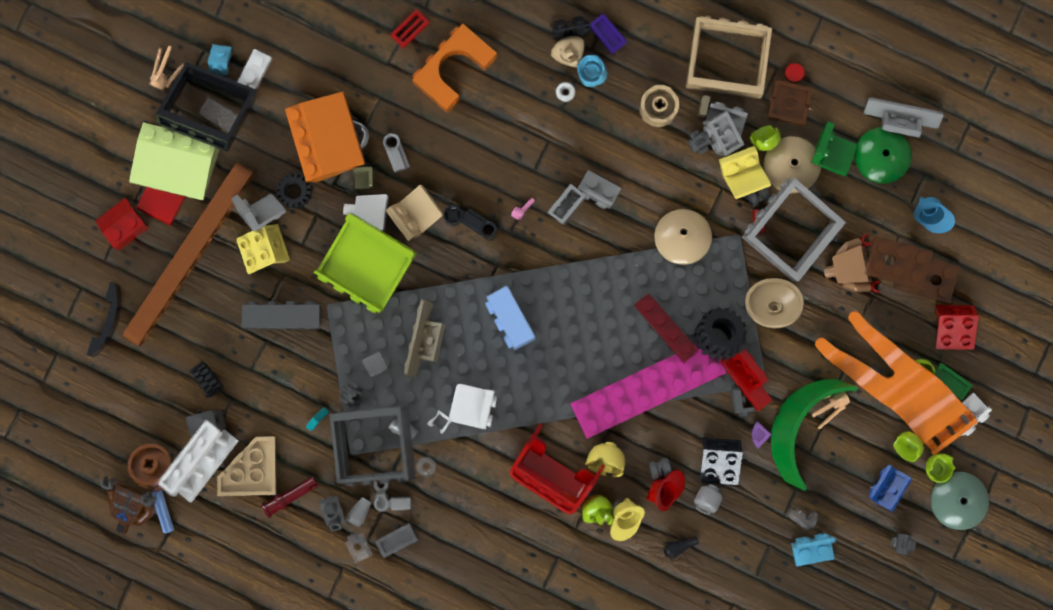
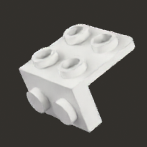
M458 384L449 420L486 430V427L491 426L493 415H490L491 407L496 405L497 396L494 395L495 392Z

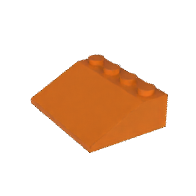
M344 92L302 102L285 109L306 182L317 183L352 170L354 167L365 165Z

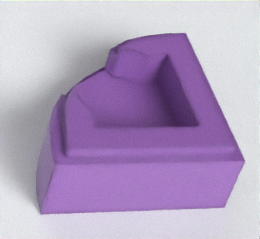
M756 421L752 428L751 436L753 437L754 445L759 449L772 434Z

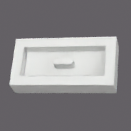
M254 49L238 83L249 85V87L257 90L272 58Z

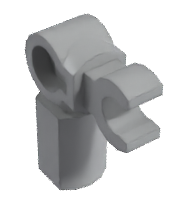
M378 481L374 482V488L377 491L374 506L378 511L385 512L389 508L391 510H411V496L391 497V500H388L386 491L389 488V483H385L383 488H379Z

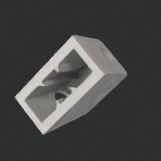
M570 184L548 213L565 225L581 206L586 195Z

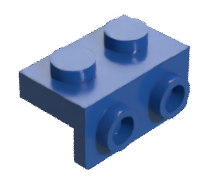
M888 465L887 468H883L880 472L878 483L871 487L869 498L893 512L911 483L912 478L894 469L893 466Z

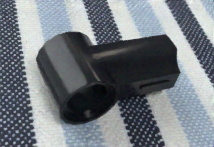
M470 208L466 211L461 220L462 224L481 235L487 241L497 238L498 229L493 222L488 221ZM487 227L494 228V232L491 235H485L484 230Z

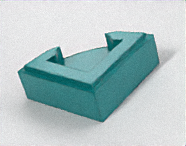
M325 407L312 417L306 428L309 431L314 430L318 426L317 424L329 414V411Z

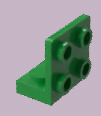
M827 122L820 134L811 163L842 176H847L857 144L835 136V132H833L835 124Z

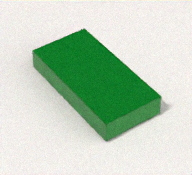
M942 363L935 370V375L948 386L960 401H963L973 385Z

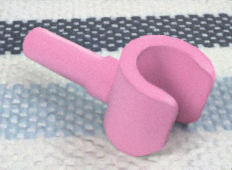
M531 198L522 209L515 207L511 216L520 220L535 200Z

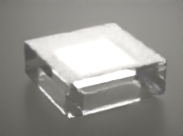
M380 352L362 360L370 377L388 369Z

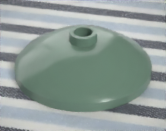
M953 472L952 477L946 482H936L931 492L930 502L935 517L943 525L955 530H966L978 525L984 519L989 507V496L986 487L977 477L966 472ZM963 497L966 499L964 505L960 503V499Z

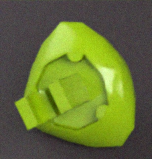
M601 495L587 497L582 506L583 521L587 524L598 522L599 525L606 521L608 525H611L614 520L611 515L613 511L611 503Z

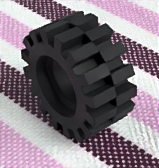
M297 173L283 176V179L279 180V185L276 187V194L280 202L290 209L303 208L312 197L310 183L306 182L304 176H300ZM293 184L299 185L302 190L301 195L298 198H290L287 194L289 186Z
M204 361L190 369L196 382L209 397H213L224 388L216 374Z

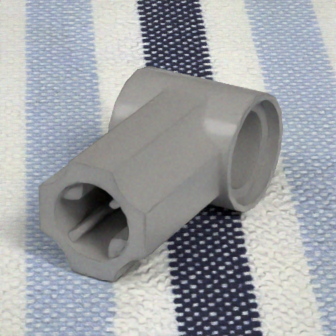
M393 133L387 134L383 139V145L394 173L409 168L410 165L399 137ZM391 138L397 141V145L393 148L388 147L386 144Z

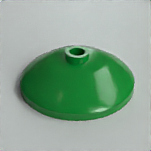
M879 127L869 130L859 139L854 160L857 169L866 179L878 184H888L897 181L907 172L911 164L912 152L907 139L902 134L888 132ZM883 150L888 151L889 155L884 156Z

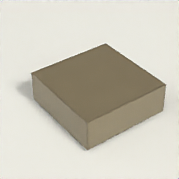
M704 95L702 97L698 117L705 119L711 96Z

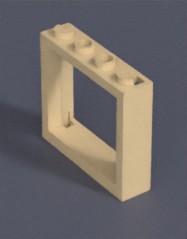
M710 16L697 17L694 26L686 88L761 99L764 92L772 28L763 24L749 25L746 21L734 23L726 18L713 20ZM700 28L763 37L757 86L694 77Z

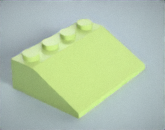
M143 122L137 139L129 182L204 201L220 149L170 129Z

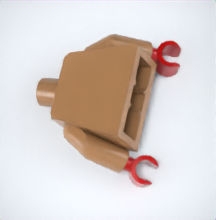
M865 234L860 239L857 238L845 242L836 251V255L832 257L833 265L824 267L825 277H836L838 283L854 292H880L881 290L874 289V285L880 284V282H872L871 276L865 274L868 263L865 247H868L872 242L865 243L864 238H867L869 235Z

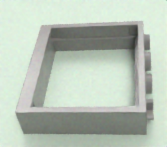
M789 178L784 183H781L779 192L769 198L767 201L769 204L766 208H762L755 217L757 219L753 224L750 223L746 227L747 229L744 231L745 234L742 238L789 279L799 282L846 222L796 178ZM795 188L824 213L831 222L792 269L755 236Z

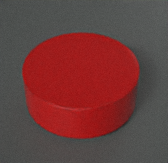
M797 63L788 65L784 73L786 80L791 83L801 81L804 76L803 67Z

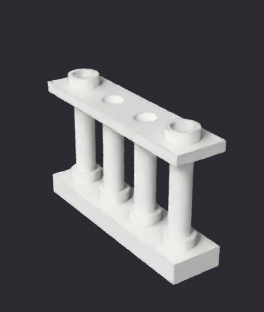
M206 420L158 484L171 495L175 496L179 493L192 503L237 444L238 440L225 429L221 432Z

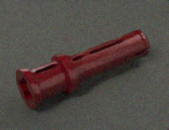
M313 476L287 492L281 495L276 494L275 498L260 505L266 516L270 519L274 513L281 509L285 510L289 503L318 487Z

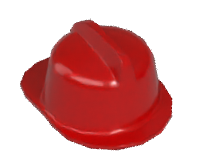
M675 470L668 474L665 479L654 481L647 495V500L656 504L660 511H667L683 492L685 486L684 474L681 471Z

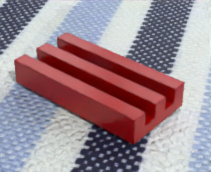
M416 9L390 34V37L404 49L430 24V21ZM418 15L419 18L398 38L397 35ZM422 21H424V23H422L404 42H402V40H403L419 23H421Z

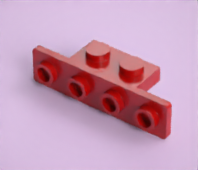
M746 349L738 354L736 353L735 356L730 357L728 360L724 361L723 358L721 359L720 363L757 411L772 401L771 397L762 387L768 381L764 370L758 367L753 356Z

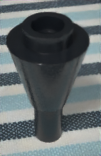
M697 537L686 541L665 542L663 547L664 554L667 558L674 560L689 547L699 544V540Z

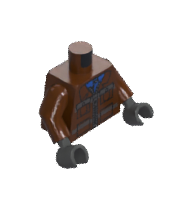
M105 476L101 480V486L107 491L110 516L119 520L116 531L127 534L130 525L141 526L153 517L154 503L157 500L155 496H149V492L145 494L125 485L115 486L116 478L112 477L108 480V476Z

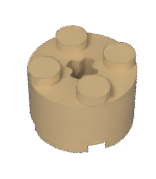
M655 85L643 94L640 102V114L643 121L655 127L670 124L679 109L677 95L670 87L665 85ZM657 103H661V109H657Z

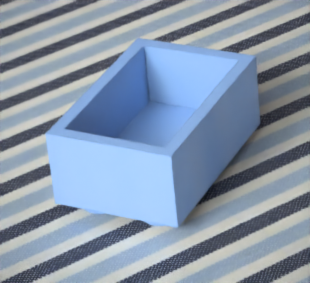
M507 286L486 297L488 301L485 303L490 314L494 313L497 317L494 321L499 331L504 330L506 334L504 340L509 348L513 347L514 350H517L535 340L532 330Z

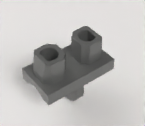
M329 496L326 500H319V506L326 526H329L330 531L342 529L341 523H345L346 520L338 496Z

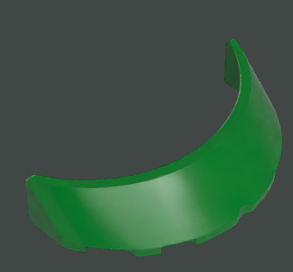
M838 379L820 380L801 387L785 400L779 409V414L775 416L771 429L772 457L785 482L802 491L807 489L800 477L795 461L796 435L806 414L824 398L844 391L855 392L858 390V387Z

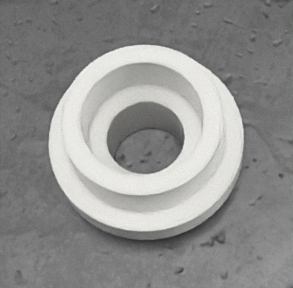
M564 82L557 87L556 95L561 101L567 102L573 99L575 89L572 84ZM566 89L569 91V94L563 95L562 91Z

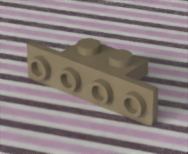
M421 299L418 306V315L413 326L409 353L404 364V375L415 378L417 377L421 359L437 362L446 326L442 323L430 321L434 303Z

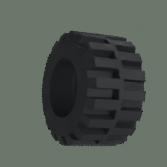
M717 307L716 310L711 309L708 313L704 314L694 332L696 336L694 338L695 343H698L697 348L698 350H703L702 354L704 356L707 354L709 359L716 358V361H721L723 358L725 361L735 356L746 341L747 329H744L746 324L741 322L742 317L740 315H735V311L730 312L729 308L722 310L721 307ZM712 328L723 330L728 335L729 340H722L716 337Z

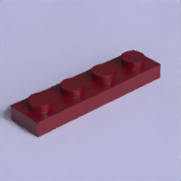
M649 293L634 304L637 311L683 364L699 352L696 346Z

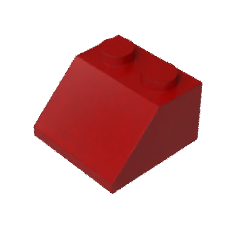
M126 197L96 220L102 234L112 247L118 251L149 228Z

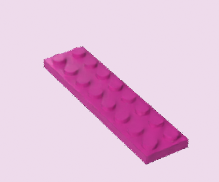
M699 349V352L685 364L675 354L570 405L586 439L725 374L726 371L720 361H716V358L709 359L707 354L704 356L702 349Z

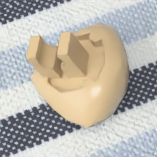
M579 36L564 37L555 44L551 50V56L562 64L577 67L583 56L584 41Z

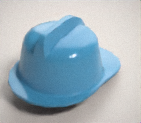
M921 197L919 199L918 206L913 213L914 219L933 233H945L952 229L955 224V217L951 211L943 206L939 199L935 197Z

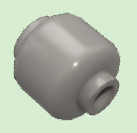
M710 484L709 486L700 487L694 503L698 511L710 515V513H715L718 510L723 497L719 492V488Z

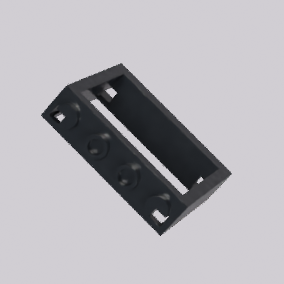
M186 62L156 113V123L159 126L228 152L256 101V89ZM188 80L245 101L228 134L170 112Z

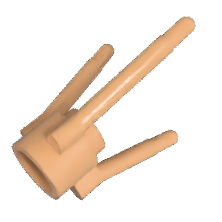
M168 46L158 70L162 54V48H159L149 84L162 91L165 87H170L171 82L184 66V64H181L173 75L166 80L168 76L162 72L169 57L171 46Z
M845 391L826 397H832L829 399L830 404L812 414L815 417L832 407L836 409L818 426V429L826 425L840 411L846 409L845 405L849 404L850 400Z

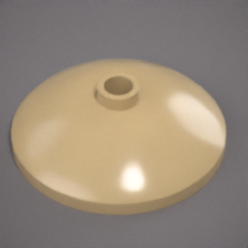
M800 137L782 138L774 149L767 151L764 158V172L770 183L780 190L779 186L786 179L796 178L807 189L816 182L821 170L820 166L811 163L815 147ZM791 160H796L797 165L793 166ZM795 188L791 191V193H799Z
M687 209L674 210L663 216L658 222L654 235L655 245L659 253L666 260L680 265L692 264L702 259L708 252L712 241L711 228L705 218L694 211ZM682 230L687 231V234L682 235L680 232Z
M770 278L757 282L749 289L745 299V306L748 315L756 323L765 327L780 328L792 324L800 317L803 311L804 300L800 290L791 282L779 278Z

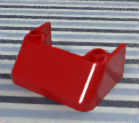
M539 424L510 469V476L564 513L574 514L595 485L605 465L602 464L596 474L587 469H580L575 474L544 453L547 446L541 438L537 437L543 427L542 424Z

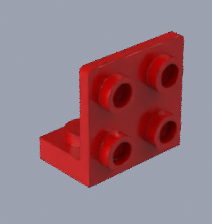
M935 305V314L938 319L936 349L973 350L979 317L974 305Z

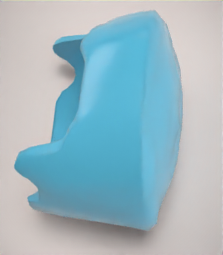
M587 55L577 65L579 78L586 87L600 85L607 78L606 65L597 55Z

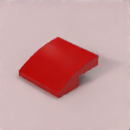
M146 187L136 208L171 225L180 212V207L187 196Z

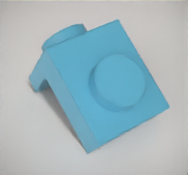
M212 45L208 58L209 71H213L221 76H228V64L232 54L231 47Z

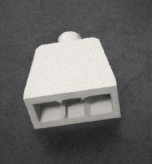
M386 194L356 196L355 205L344 204L343 215L354 213L385 232L387 216L385 210L388 207L389 197Z

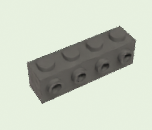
M249 301L247 305H242V328L321 329L322 306L317 305L315 301H306L305 305H297L296 301H287L286 305H278L276 301H268L267 305H259V302Z

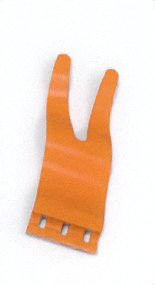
M852 311L849 314L850 322L894 371L892 377L881 375L860 360L836 348L823 337L816 340V348L826 359L851 377L869 394L897 413L922 442L930 448L933 455L940 452L978 423L971 410L955 396L944 382L870 325L859 312ZM962 414L969 420L968 424L960 417ZM948 425L955 431L954 435L946 428ZM933 436H936L941 444L939 446L932 439Z

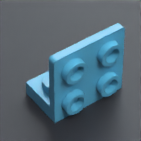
M821 533L814 535V539H810V537L796 538V542L791 543L795 566L835 559L831 543L836 541L835 537Z

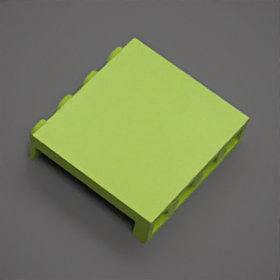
M348 213L345 218V224L318 270H315L314 273L318 275L317 279L333 284V288L338 292H346L351 295L349 297L351 300L366 304V308L369 311L380 313L386 307L417 252L354 213Z

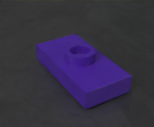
M604 13L591 22L589 28L612 55L627 44L625 38Z

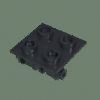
M583 16L573 17L572 21L565 22V19L556 20L554 24H550L552 38L556 40L566 37L565 30L567 37L570 36V29H572L573 36H575L574 29H576L577 36L587 35L586 33L590 32L589 26H591L589 20Z

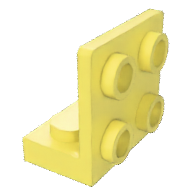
M755 146L719 159L722 176L735 199L771 186L767 175L760 165Z
M278 224L265 225L261 229L254 232L251 231L236 239L248 274H252L271 264L284 263L290 260Z

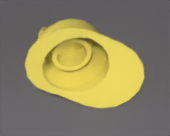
M625 498L613 510L614 521L610 530L611 537L616 541H625L631 538L638 530L644 517V509L631 502L629 498Z

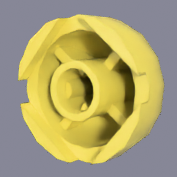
M612 442L599 444L589 452L586 465H588L589 470L596 473L603 464L605 468L601 475L606 476L607 472L613 473L612 477H620L625 469L624 453Z

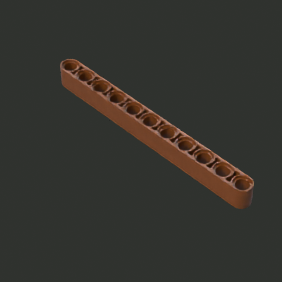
M239 162L234 165L123 333L124 338L138 347L145 342L235 205L231 198L236 195L241 197L255 174L253 171Z

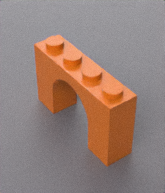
M464 24L460 27L456 26L450 33L451 37L447 41L444 40L438 46V52L435 55L431 54L425 61L426 65L422 69H417L413 74V84L446 113L451 110L460 98L455 91L442 81L439 75L443 61L452 55L460 54L469 57L486 71L497 58V53Z

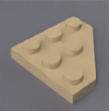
M255 437L231 464L217 476V496L276 495V437Z

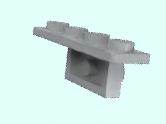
M868 98L864 114L882 118V130L920 137L922 126L938 129L943 118V112L875 98Z

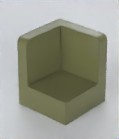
M354 167L355 190L375 189L373 167Z

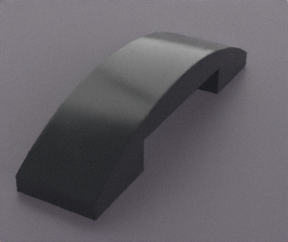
M111 281L105 300L112 303L100 339L96 337L91 339L87 355L91 357H96L106 347L119 321L121 311L120 288L118 284Z

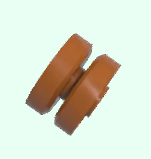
M145 444L138 447L131 454L128 460V471L141 489L148 492H158L164 489L158 482L174 462L162 446Z

